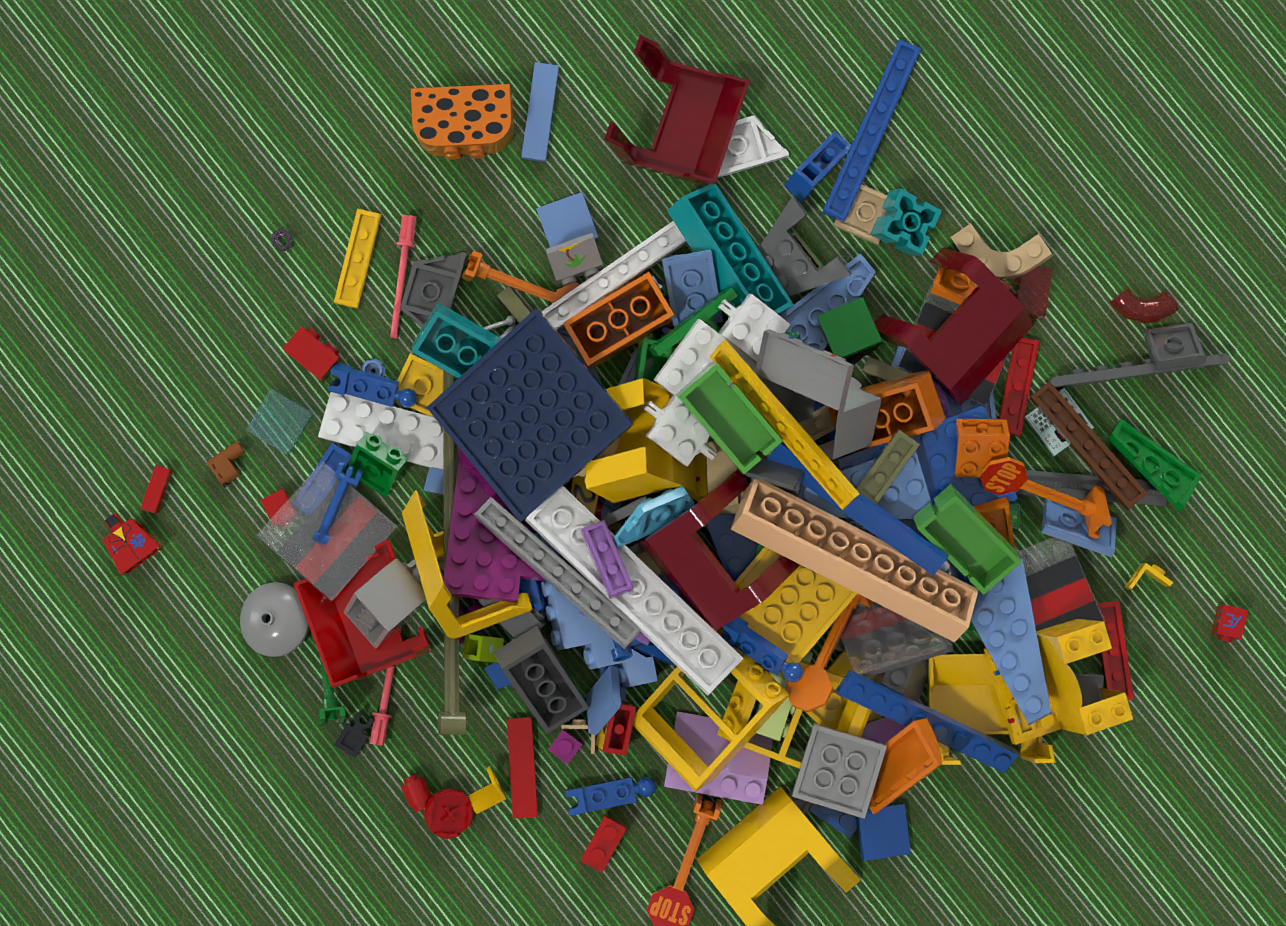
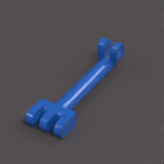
M341 461L333 477L340 480L321 526L319 530L315 531L312 538L314 542L320 545H326L330 538L328 532L348 486L357 487L363 473L362 470L358 469L355 478L351 477L354 469L351 465H349L346 474L342 473L341 471L344 469L345 463Z

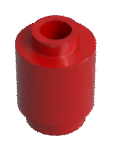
M416 773L403 779L404 785L400 787L409 807H413L415 813L425 809L426 803L432 795L424 777L418 778Z

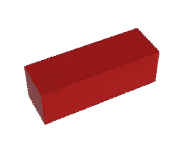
M155 465L140 509L155 514L159 513L173 470Z

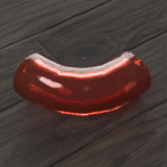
M1127 288L1109 302L1123 317L1139 323L1159 322L1173 315L1179 309L1174 299L1165 291H1162L1152 299L1138 298Z

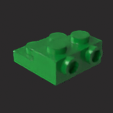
M366 432L356 444L348 467L349 465L354 467L351 476L354 478L358 469L362 470L363 473L359 481L387 498L392 492L397 478L403 472L408 458L403 455L399 448L390 447L382 442L381 437L377 434Z

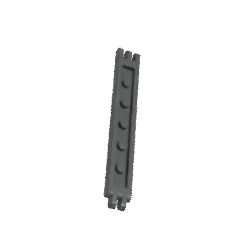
M1228 354L1206 356L1205 363L1157 370L1152 359L1143 360L1142 365L1133 366L1132 362L1117 364L1118 368L1108 369V365L1093 367L1094 371L1084 373V369L1070 370L1069 375L1053 377L1047 383L1050 381L1055 388L1187 371L1224 365L1230 361V357Z

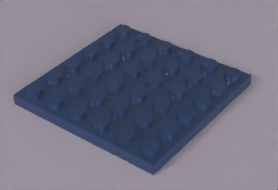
M539 309L533 310L426 407L520 522L525 521L536 508L551 498L583 470L586 465L634 425L632 420Z

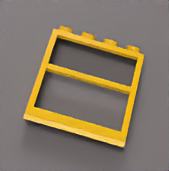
M723 626L716 630L719 635L725 631ZM735 647L733 649L743 657V660L731 673L763 705L738 735L682 678L685 673L678 667L672 671L634 715L633 726L695 792L716 778L790 695L758 662L746 656ZM676 683L732 740L709 767L654 710V707Z
M803 660L799 663L802 668L814 665ZM825 669L832 681L841 683L845 677ZM739 681L736 683L723 717V721L737 735L747 725L756 702V698ZM848 700L837 730L861 737L871 710ZM795 709L779 753L747 742L744 748L800 769V761L785 755L803 710ZM719 728L717 735L731 742L732 740Z

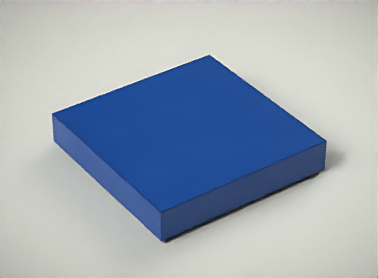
M905 804L886 806L877 814H873L870 808H868L865 819L856 816L862 861L911 854Z

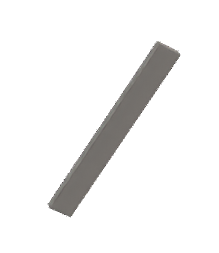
M492 497L474 514L475 519L581 610L582 613L623 649H626L641 632V629L610 600Z

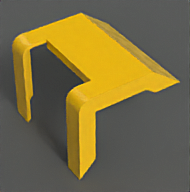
M415 490L402 515L428 607L445 634L449 638H459L532 611L533 608L528 593H521L518 596V603L500 601L455 618L447 605L452 596L444 584L438 560L444 558V531L433 534L423 512L425 503L417 490Z
M985 654L929 655L927 704L929 708L986 735L1009 734ZM1042 736L1020 743L1022 759L1033 763H1056L1052 745L1042 743ZM938 742L942 765H961L960 760L950 757L949 747Z
M781 786L763 801V805H758L696 859L707 877L746 926H776L763 914L754 903V900L808 853L812 855L823 870L846 893L861 880L829 845Z

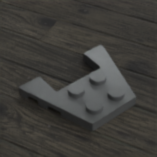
M796 197L789 200L758 248L788 296L848 277L852 274L839 256L818 271L793 237L789 229L809 215Z

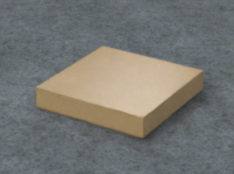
M861 184L845 222L835 220L833 226L878 246L880 240L871 236L870 233L877 217L884 216L886 213L882 206L887 195Z

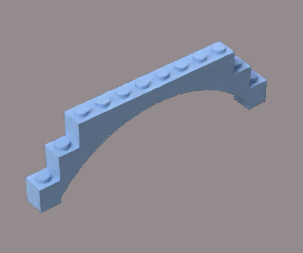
M532 528L533 534L567 563V560ZM545 579L541 582V591L543 596H546L548 605L546 607V616L551 621L553 630L551 631V641L557 650L585 645L584 660L589 665V669L617 664L619 683L622 685V688L658 681L653 657L646 658L631 649L633 654L631 658L614 662L611 650L615 648L612 638L592 620L580 614V610Z

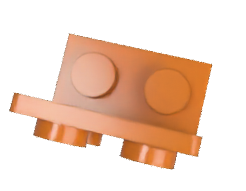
M956 419L958 440L955 464L956 477L980 478V471L989 461L1008 457L1010 434L1007 420Z

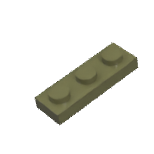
M898 429L855 489L877 504L920 444Z

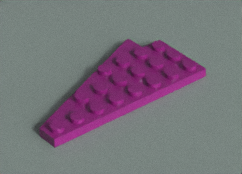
M460 449L444 584L451 596L518 603L520 579L544 581V578L474 518V514L490 497L515 518L516 516ZM526 521L520 522L528 530H530L529 525Z

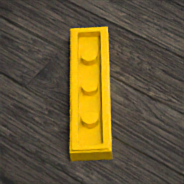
M357 208L334 299L335 304L359 309L382 217L379 213Z

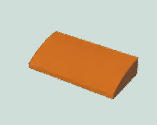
M927 718L913 721L885 743L887 748L869 803V808L873 814H877L942 765L939 745Z

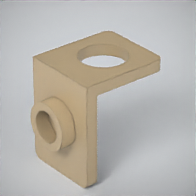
M572 719V724H562L561 729H588L587 720ZM591 734V754H595L596 735Z

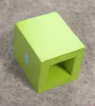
M467 634L465 635L462 658L498 663L494 652L503 647L504 638Z

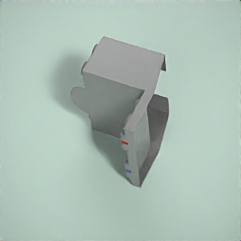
M770 329L763 332L755 374L798 423L811 419L815 401L838 410L835 440L819 445L826 456L833 460L871 445L882 398L859 389L862 386L861 383L851 377L854 365L825 350L820 351L803 344L804 341L785 333H777Z

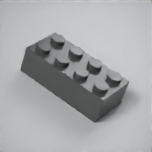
M537 626L494 652L501 669L546 734L589 708L581 691Z

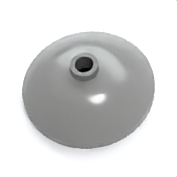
M278 582L264 584L256 588L243 604L240 614L241 632L247 644L259 654L271 657L284 656L296 650L305 640L309 631V625L293 586ZM269 614L270 621L267 623L265 618Z

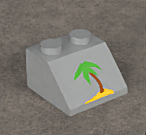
M593 233L546 249L547 258L557 285L562 283L563 286L576 282V278L583 275L586 278L592 277L603 268Z

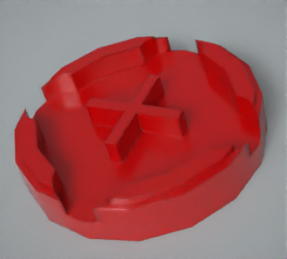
M453 788L441 789L434 793L427 801L424 810V820L428 829L436 836L445 839L456 838L470 826L473 818L471 801L463 792Z

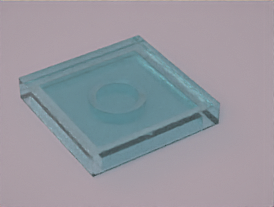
M270 388L245 431L289 456L314 413Z

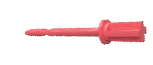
M402 215L399 242H396V245L402 246L390 333L391 338H397L400 306L403 297L409 247L415 248L413 241L417 217L412 215Z
M395 666L388 668L386 671L379 713L372 712L374 721L369 744L384 746L389 718H392L391 715H386Z

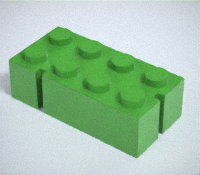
M713 362L675 395L738 470L745 474L762 460L755 454L758 450L766 456L783 440L736 384L731 383L729 386L727 385L732 380L718 363Z
M952 484L934 498V505L929 502L913 516L917 529L933 545L949 555L947 559L965 577L967 576L969 581L983 595L1022 563L1017 550Z

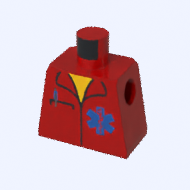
M117 513L104 521L111 530V533L103 539V542L121 575H128L164 548L135 519H129L123 523Z

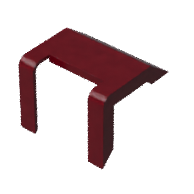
M639 35L634 50L635 56L651 78L673 86L651 150L631 144L619 127L612 121L609 123L604 140L626 164L688 182L716 184L750 80L729 74L714 73L670 61L658 43Z
M942 248L929 262L932 265L964 273L977 286L930 339L913 324L881 314L874 324L881 338L906 348L927 371H930V374L940 383L942 388L961 406L1034 324L1025 307L981 260L973 255Z
M738 469L715 486L692 508L640 541V544L686 604L715 631L767 599L800 566V564L781 555L753 583L740 591L696 533L697 530L711 521L750 485Z

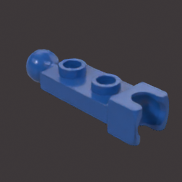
M342 363L335 364L331 369V374L337 376L340 380L335 379L328 386L330 392L340 395H351L389 407H393L396 404V400L406 408L414 406L417 402V394L411 388H406L402 391L398 390L400 383L398 381L356 370L352 366Z
M737 617L723 626L725 631L720 636L732 648H737L775 675H778L782 670L784 677L790 682H798L803 677L804 671L800 664L786 662L789 654L747 627L749 623L742 618Z
M632 777L565 790L566 797H576L579 801L576 807L570 808L569 815L572 816L637 802L635 794L649 797L655 793L656 784L649 777H643L637 784H633Z

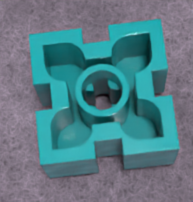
M903 189L890 190L882 206L886 213L884 216L877 217L870 235L884 243L896 242L894 248L909 256L923 255L930 239L929 236L925 235L926 231L935 227L942 210L927 202L915 203L917 197Z

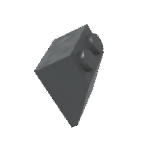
M906 643L887 648L884 651L873 681L918 702L928 676L929 662L920 650Z

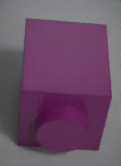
M563 729L548 750L568 765L583 743Z

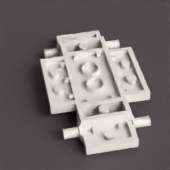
M749 294L744 302L736 308L725 299L721 302L722 304L718 308L730 317L718 333L702 320L697 319L654 378V381L670 392L672 397L662 410L653 404L652 401L648 402V406H645L644 410L655 417L653 427L646 437L684 466H688L695 455L700 452L710 460H713L715 458L713 455L716 456L718 452L706 444L710 435L675 394L713 363L709 356L724 340L733 347L755 373L763 332L770 329L777 333H785L790 326L786 320L753 294Z

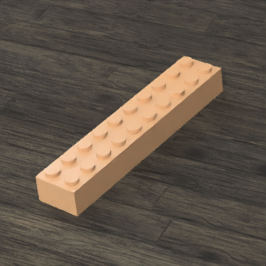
M754 478L744 491L731 530L953 642L969 628L978 594L977 588L940 569L934 576L881 539L768 482Z

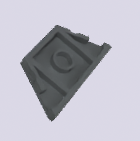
M461 252L457 255L440 256L430 260L413 262L400 309L420 328L425 324L437 302L452 310L467 259V253Z

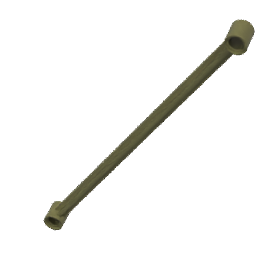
M444 370L443 392L457 380V377ZM443 428L445 572L458 469V446ZM452 596L447 605L455 618L459 617V597ZM444 632V712H439L438 733L439 735H465L466 714L465 712H459V638H449Z

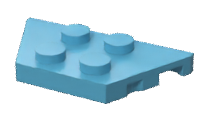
M683 486L675 490L669 489L656 498L645 499L638 505L614 536L613 541L616 547H622L652 534L692 508L695 503Z

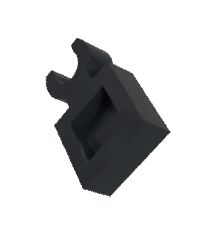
M363 711L356 713L354 726L349 723L346 724L334 744L355 758L369 737L363 731L371 727L374 718L371 717L368 723L363 724L360 721Z

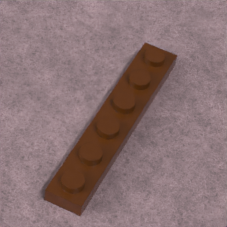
M1050 381L1029 398L1127 511L1148 494Z

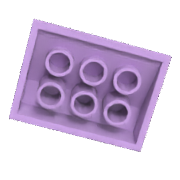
M677 711L674 731L709 767L731 742L717 735L719 726L710 717ZM755 734L748 741L772 750V739ZM743 747L713 781L696 791V793L763 805L770 757ZM668 763L664 787L695 792Z

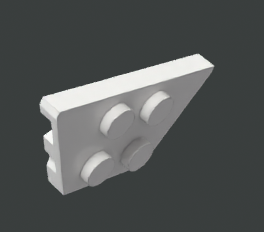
M754 115L737 120L718 178L788 158L789 153L775 140V137L769 131L765 130Z

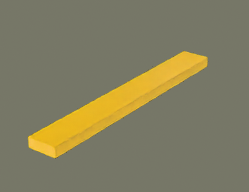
M726 340L721 342L709 357L713 362L720 365L732 380L731 382L736 384L842 510L846 508L860 493Z

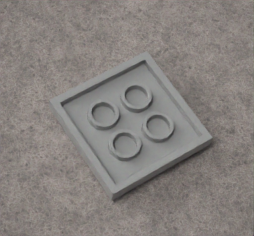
M813 723L792 797L865 819L887 746Z

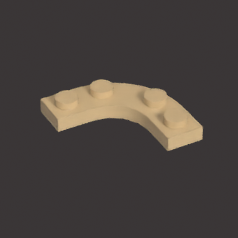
M971 223L951 236V239L961 253L977 257L996 277L1003 279L1024 275L1053 256L1039 234L1010 252H997L990 249Z

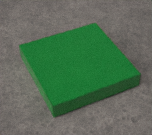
M863 297L817 316L833 354L845 359L882 343Z

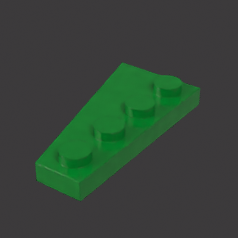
M1120 419L1110 433L1108 440L1180 512L1185 508L1202 475L1126 421Z

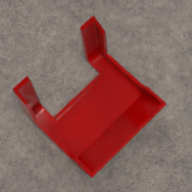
M389 539L374 546L377 553L365 557V562L332 600L307 578L293 583L332 688L365 678L433 651L427 634L422 627L418 628L420 635L405 641L402 640L401 634L397 630L375 649L343 612L358 589L389 563L398 558Z

